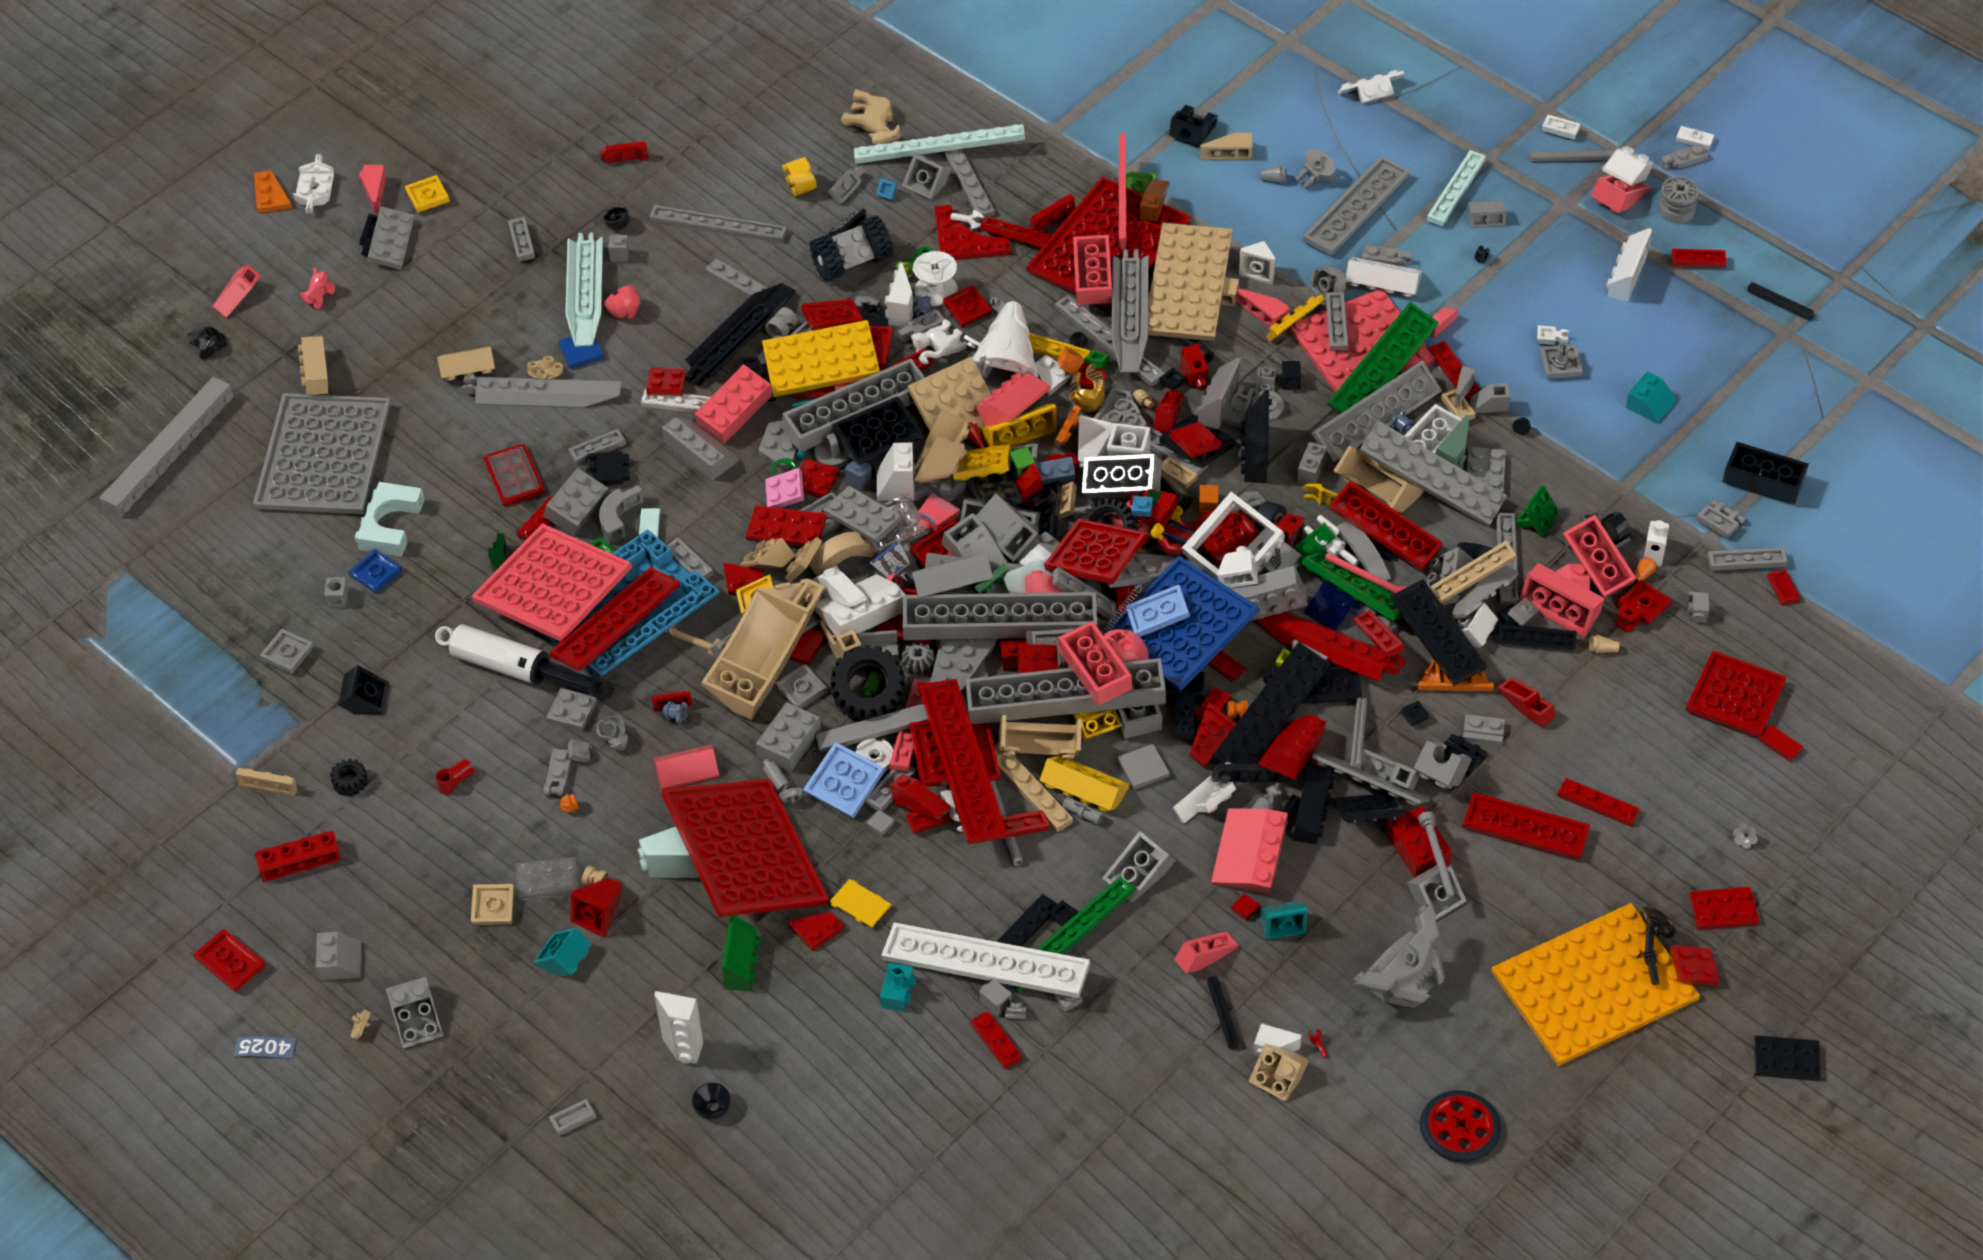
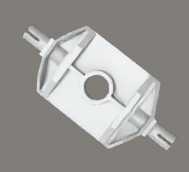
M320 154L315 156V162L299 167L300 175L294 198L300 205H306V213H309V211L312 213L315 205H324L330 199L334 170L333 167L322 163L323 156Z

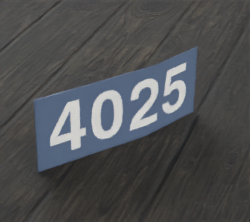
M267 1036L237 1037L233 1057L293 1058L296 1038Z

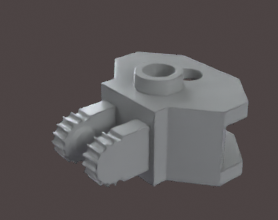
M1311 148L1306 152L1304 169L1295 178L1297 181H1300L1306 175L1309 177L1303 184L1305 189L1314 182L1330 183L1334 179V161L1323 150Z

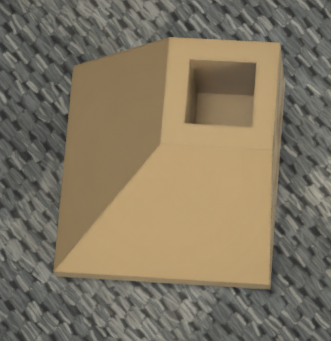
M772 538L769 541L765 542L763 540L757 544V549L754 552L748 553L743 558L744 561L740 566L754 569L782 568L795 554L783 538Z
M1265 1044L1248 1082L1286 1101L1301 1080L1309 1060L1291 1050Z

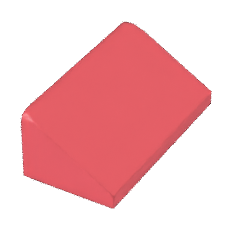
M1442 308L1432 318L1437 320L1439 324L1430 335L1436 337L1458 318V309Z

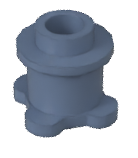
M930 296L914 297L913 313L916 317L931 312Z
M1404 410L1391 420V428L1394 430L1398 429L1402 435H1405L1414 426V421L1412 419L1409 420L1405 416L1406 412Z
M669 701L664 705L663 715H665L667 720L675 719L676 723L680 724L687 718V702H682L680 705Z

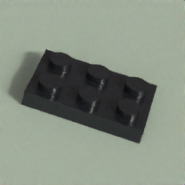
M1010 473L973 478V485L984 506L995 493L1010 505L1022 503V496Z
M1755 1035V1076L1811 1081L1820 1080L1819 1040Z

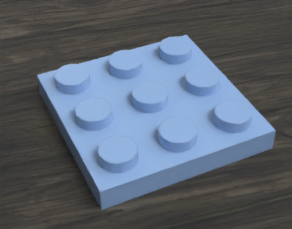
M835 742L803 791L854 819L864 804L865 799L884 774L885 769Z

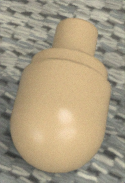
M1142 389L1134 391L1132 397L1139 406H1146L1149 409L1154 406L1147 392Z

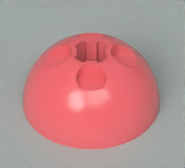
M1115 629L1103 634L1122 662L1149 660L1147 646L1136 633L1125 629Z

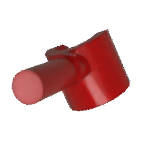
M1316 1028L1317 1036H1313L1309 1031L1310 1043L1316 1045L1323 1058H1326L1328 1054L1321 1042V1030Z

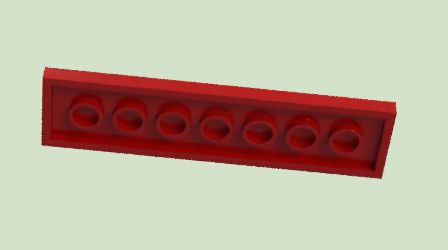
M652 567L648 568L550 651V657L578 672L582 671L680 587V581Z

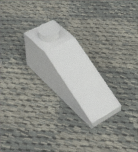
M830 568L817 576L819 583L825 586L823 591L825 598L849 607L867 600L862 591L841 571Z

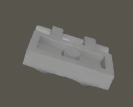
M1713 499L1710 505L1707 504L1697 515L1696 520L1728 539L1738 528L1739 523L1743 524L1746 518L1740 515L1741 513L1736 509L1732 510L1727 507L1726 503Z

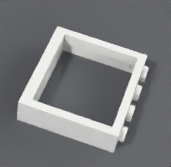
M1232 492L1228 494L1182 547L1184 555L1218 581L1217 573L1219 569L1198 554L1196 550L1235 506H1238L1274 534L1254 557L1257 564V573L1263 562L1266 563L1270 560L1272 552L1276 548L1279 549L1285 538L1284 532Z

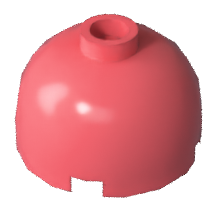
M627 285L618 289L619 293L615 296L611 294L604 303L608 312L618 319L633 318L640 307V296L633 285Z

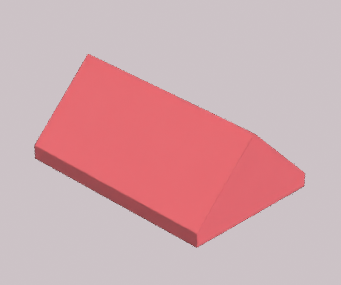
M711 745L653 758L661 790L720 778L714 749Z

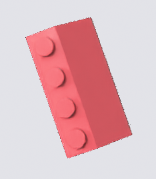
M1018 372L1011 376V380L1003 382L1001 384L1002 387L991 392L992 395L984 397L976 408L985 426L1011 421L1051 390L1050 385L1031 373L1021 374V372Z
M1596 515L1563 532V536L1603 598L1616 594L1633 584L1636 579L1635 575Z
M1538 563L1527 573L1519 602L1524 598L1528 599L1539 609V614L1569 630H1577V634L1585 638L1599 616L1605 598Z

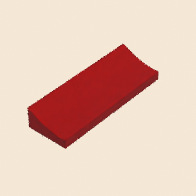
M1351 480L1328 507L1421 571L1440 552L1443 542Z

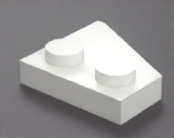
M1047 354L1035 363L1039 379L1051 387V390L1046 393L1047 396L1053 394L1073 377V374L1060 369L1057 361Z

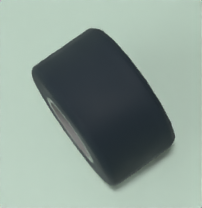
M1270 501L1261 504L1257 510L1258 513L1275 526L1287 514L1284 506ZM1256 520L1254 521L1255 528L1262 532L1265 527Z

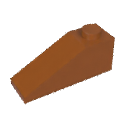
M1152 179L1144 192L1140 204L1141 220L1158 222L1170 181Z

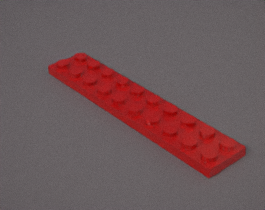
M957 679L919 684L918 691L967 845L1007 838V831Z

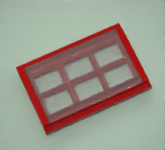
M525 444L512 446L483 457L503 506H509L545 493L543 484Z

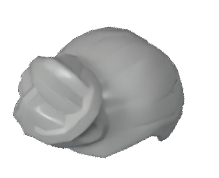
M607 716L599 720L596 725L598 737L608 742L611 749L622 751L626 748L628 736L625 733L626 727L622 718Z

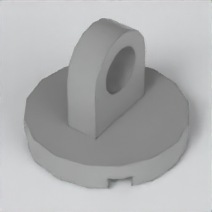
M833 433L825 435V442L815 447L814 455L816 462L838 468L843 467L849 462L850 457L840 449L837 438Z

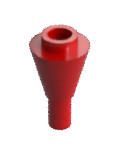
M971 421L967 426L970 429L967 438L977 445L979 449L985 448L986 446L982 441L977 422L973 424Z

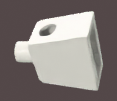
M1661 520L1650 521L1644 557L1653 559L1657 566H1662L1669 524ZM1652 545H1658V551L1652 550Z
M1239 546L1236 552L1225 554L1217 573L1219 581L1229 588L1258 584L1257 564L1252 552L1244 546Z

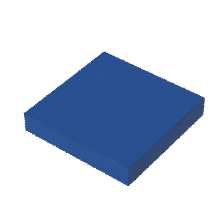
M572 336L558 340L559 347L570 369L604 358L596 338L594 339L593 346L577 347L574 345Z
M374 549L348 572L349 576L376 594L403 570L400 565Z

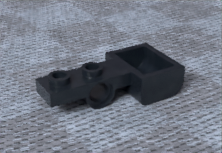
M1199 672L1181 691L1165 681L1166 703H1175L1174 738L1194 739V704H1202L1204 702L1205 672Z

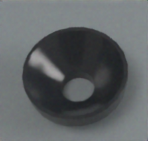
M719 1083L703 1084L696 1089L692 1097V1105L695 1112L705 1119L720 1118L728 1111L731 1103L729 1091ZM712 1102L719 1105L714 1111H709L706 1108Z

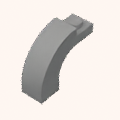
M639 485L623 493L618 488L603 501L600 507L599 518L602 534L609 545L626 537L624 524L619 519L621 514L644 502L642 489Z

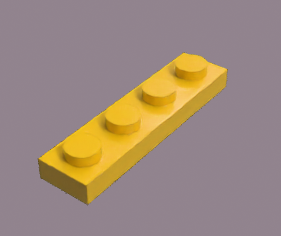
M1320 294L1315 298L1313 295L1305 302L1306 305L1304 307L1301 304L1293 311V315L1289 313L1281 319L1282 323L1278 324L1276 322L1272 325L1266 338L1271 342L1286 331L1290 325L1316 309L1325 300L1324 296Z

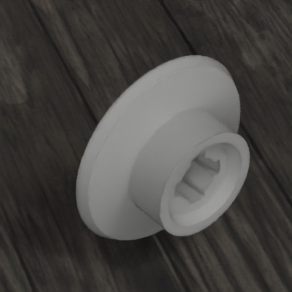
M1265 390L1258 392L1253 397L1251 407ZM1269 390V402H1271V406L1269 405V421L1282 414L1284 402L1278 393Z

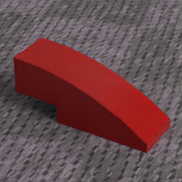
M1513 677L1498 686L1500 693L1519 712L1540 727L1545 726L1556 718L1554 705L1541 699L1537 690Z

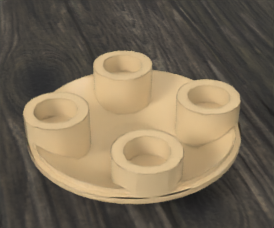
M545 356L543 360L531 361L527 364L528 374L537 379L556 378L564 370L563 365L554 361V358L551 356Z

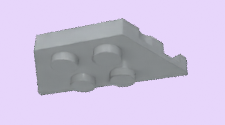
M783 420L768 423L758 449L759 455L764 459L770 460L772 464L781 458L795 460L798 452L797 447L783 428ZM785 463L778 464L784 468V472L791 471L790 465Z

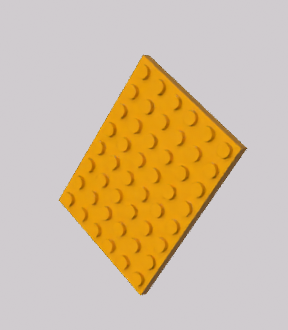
M1632 903L1491 967V973L1557 1066L1696 1002L1700 998L1699 993L1692 984L1678 982L1672 957L1655 935L1653 950H1655L1657 957L1656 968L1659 984H1651L1648 966L1645 964L1643 956L1647 925Z

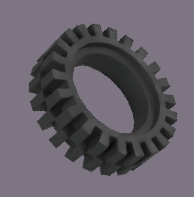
M1105 498L1104 501L1098 500V504L1092 503L1090 505L1092 509L1087 508L1085 512L1088 514L1081 517L1083 520L1097 522L1105 513L1116 512L1122 518L1123 528L1139 531V527L1136 526V523H1139L1138 519L1132 516L1131 508L1115 499Z

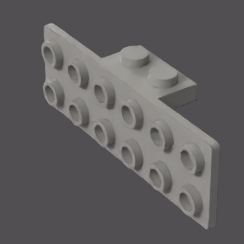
M1368 749L1363 750L1362 763L1359 769L1352 768L1349 762L1325 752L1315 753L1312 756L1313 759L1317 760L1316 763L1321 766L1327 767V765L1334 767V771L1345 775V773L1353 775L1352 779L1363 782L1365 780L1371 783L1370 786L1375 789L1381 790L1383 788L1388 790V794L1391 796L1407 798L1406 802L1417 806L1430 800V797L1391 782L1390 779L1399 762Z

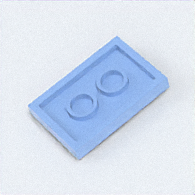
M1180 585L1131 603V605H1127L1129 608L1126 607L1133 631L1140 637L1191 617Z

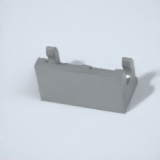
M1503 201L1468 203L1470 228L1505 226L1506 209Z

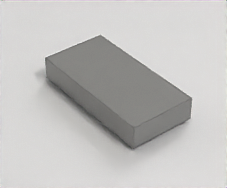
M585 1099L550 1116L549 1121L559 1137L597 1117L589 1101Z

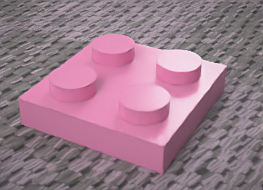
M799 468L765 479L767 507L783 508L804 501L802 471Z

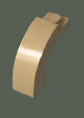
M847 532L837 535L820 545L809 565L814 573L819 575L828 568L838 565L848 557H873L876 551L872 547V543L866 538L862 539L858 532Z
M824 621L820 622V626L828 640V645L837 659L839 657L843 659V653L848 650L850 653L853 652V647L859 646L862 649V644L854 630L836 636Z

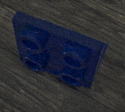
M1324 580L1304 613L1324 626L1337 630L1351 607L1358 610L1361 604Z

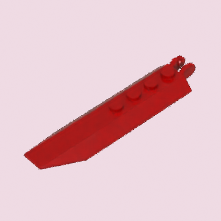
M1286 611L1255 620L1278 642L1292 647L1293 641L1297 640L1327 656L1328 662L1378 682L1381 679L1382 673L1386 672L1395 676L1400 671L1398 667L1403 668L1406 664L1405 660L1399 657V655L1388 658L1377 646Z

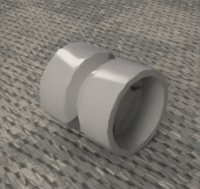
M783 307L767 322L765 329L772 338L787 336L798 324V318L792 310Z

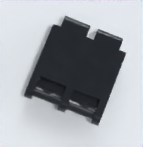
M616 451L586 455V460L588 461L586 473L591 477L593 473V478L601 484H624V481L630 480L629 454Z

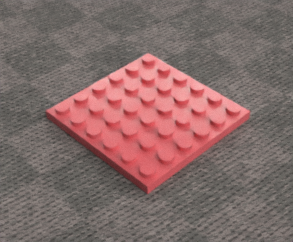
M1382 288L1345 302L1348 350H1329L1326 310L1300 319L1288 328L1334 392L1340 388L1400 314V311ZM1424 343L1396 377L1422 360L1426 367L1436 364V359Z
M541 524L471 597L475 603L558 641H563L626 575L632 566L629 561L545 524Z

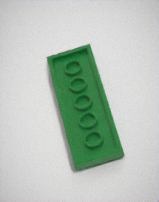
M1319 551L1303 558L1301 564L1307 567L1308 571L1317 573L1322 576L1324 581L1333 583L1339 590L1352 595L1355 600L1367 604L1369 609L1383 614L1385 619L1395 621L1403 617L1390 600L1391 595H1393L1392 593L1325 559L1326 552Z

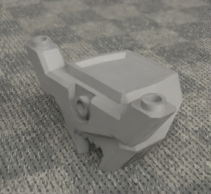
M1424 903L1417 909L1418 915L1415 917L1417 932L1415 934L1411 931L1394 942L1365 973L1363 971L1359 972L1353 978L1355 981L1352 985L1353 987L1370 990L1384 1002L1410 1008L1420 1005L1430 997L1426 993L1435 985H1440L1445 979L1439 948L1431 944L1439 936L1432 903L1428 905Z

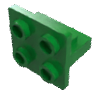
M1544 485L1539 486L1516 520L1518 527L1534 526L1540 537L1545 536L1560 514Z

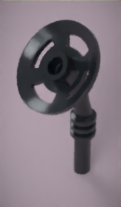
M1643 907L1640 915L1647 925L1643 956L1645 964L1648 966L1651 984L1657 985L1659 984V977L1656 968L1657 957L1655 950H1653L1654 935L1658 934L1665 938H1672L1676 934V929L1670 919L1662 912L1652 907ZM1667 927L1669 934L1664 932V928Z

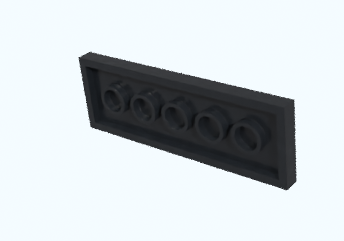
M1424 579L1391 595L1390 600L1453 686L1487 669L1486 663Z

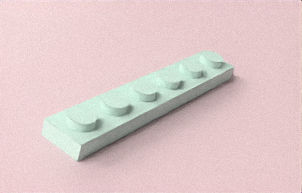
M1471 150L1468 152L1427 215V221L1443 227L1485 162L1486 155Z

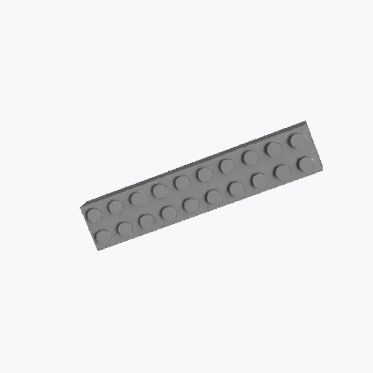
M1096 592L944 594L923 597L903 595L904 640L1026 638V630L1045 631L1071 628L1074 630L1091 621L1097 626Z
M1161 658L1122 662L1132 675V690L1099 706L1090 696L1072 668L965 679L971 725L1000 722L1002 715H1006V721L1166 704Z

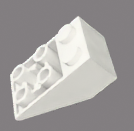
M900 263L898 270L894 271V282L890 283V294L885 298V306H887L886 318H888V326L903 328L907 325L908 321L913 319V298L904 266Z

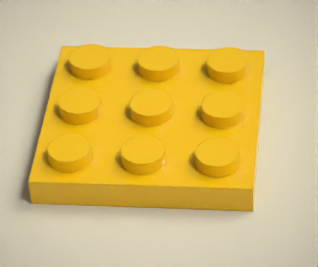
M1010 443L966 451L963 459L958 461L957 471L953 475L954 480L965 481L970 479V477L977 476L982 478L988 474H1003L1009 471Z

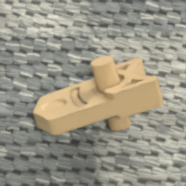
M365 1009L362 1013L357 1012L352 1017L355 1024L350 1037L357 1040L362 1035L364 1027H369L370 1023L368 1020L371 1012Z

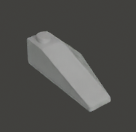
M1505 565L1462 591L1451 614L1452 619L1468 616L1483 604V600L1497 594L1496 589L1509 585L1519 575L1518 571Z

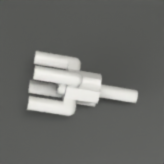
M1319 515L1316 521L1320 524L1325 522L1336 535V538L1328 544L1324 540L1319 542L1316 536L1315 540L1320 545H1326L1319 551L1330 553L1336 557L1342 556L1349 563L1356 566L1359 560L1345 550L1346 543L1337 537L1339 528L1322 515ZM1306 526L1303 531L1306 534H1310L1313 529Z

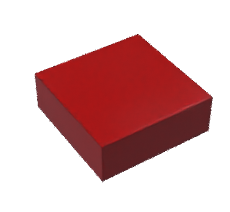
M1245 893L1231 906V910L1246 921L1260 909V904Z

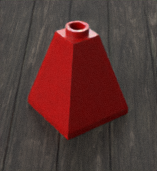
M606 878L573 890L571 892L570 922L605 938L621 898L622 884L618 880Z

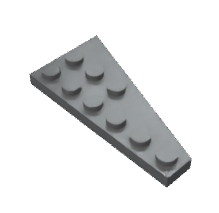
M1135 554L1115 583L1106 584L1109 588L1152 583L1177 557ZM1188 557L1185 558L1186 561H1188V562L1191 563L1192 565L1196 566L1197 568H1199V569L1202 570L1203 572H1205V573H1207L1208 575H1210L1208 572H1206L1204 569H1202L1199 565H1197L1195 562H1193L1190 558H1188Z
M1001 639L941 640L930 683L957 679L961 694H963V690L966 687L965 679L975 677L986 657L992 653L993 647Z

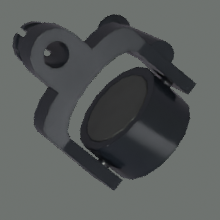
M1613 508L1605 512L1600 510L1592 515L1584 516L1583 521L1593 515H1596L1598 520L1603 518L1601 525L1613 543H1617L1615 545L1616 548L1631 541L1630 538L1625 539L1631 533L1628 521L1618 511L1613 512Z

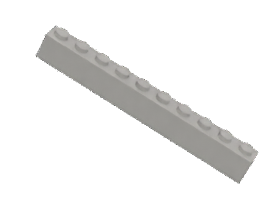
M212 377L99 497L103 510L119 518L128 512L131 506L141 498L143 493L153 485L156 479L165 472L170 464L198 437L199 433L209 425L210 421L232 400L234 395L231 385Z

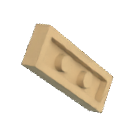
M249 768L237 769L236 777L240 786L293 796L297 792L295 780L290 776L259 772Z

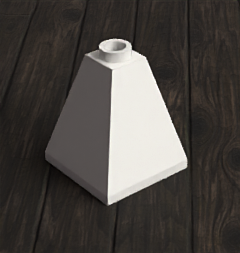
M1082 415L1079 416L1078 463L1082 471H1084L1085 457H1104L1108 454L1107 444L1114 423Z

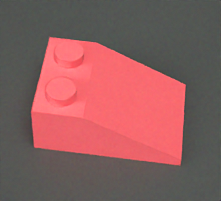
M1612 175L1598 178L1591 197L1596 199L1597 203L1610 207L1611 211L1620 213L1632 207L1650 191L1651 187L1643 182L1631 186Z

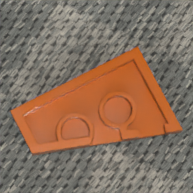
M271 170L254 173L258 214L293 209L291 202Z

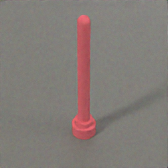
M1330 553L1325 556L1327 561L1393 593L1407 588L1406 586L1402 587L1399 585L1398 587Z

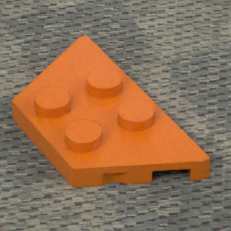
M1073 406L1053 443L1054 447L1059 449L1061 444L1065 446L1071 435L1069 430H1073L1080 419L1077 416L1081 409L1079 406Z
M1432 659L1431 665L1426 669L1424 677L1418 683V690L1493 692L1494 684L1488 681L1485 671L1453 686L1434 659Z

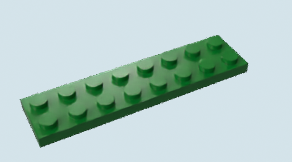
M1409 302L1331 397L1327 405L1341 414L1395 379L1438 326L1439 322L1412 302Z

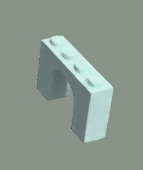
M379 482L377 489L373 491L371 503L367 505V513L361 519V527L355 534V542H357L359 550L372 552L376 549L382 554L402 557L407 545L405 531L385 528L377 523L385 514L394 511L419 514L424 503L422 488Z

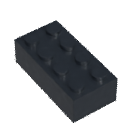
M1736 442L1725 468L1723 482L1795 504L1805 481L1809 463Z

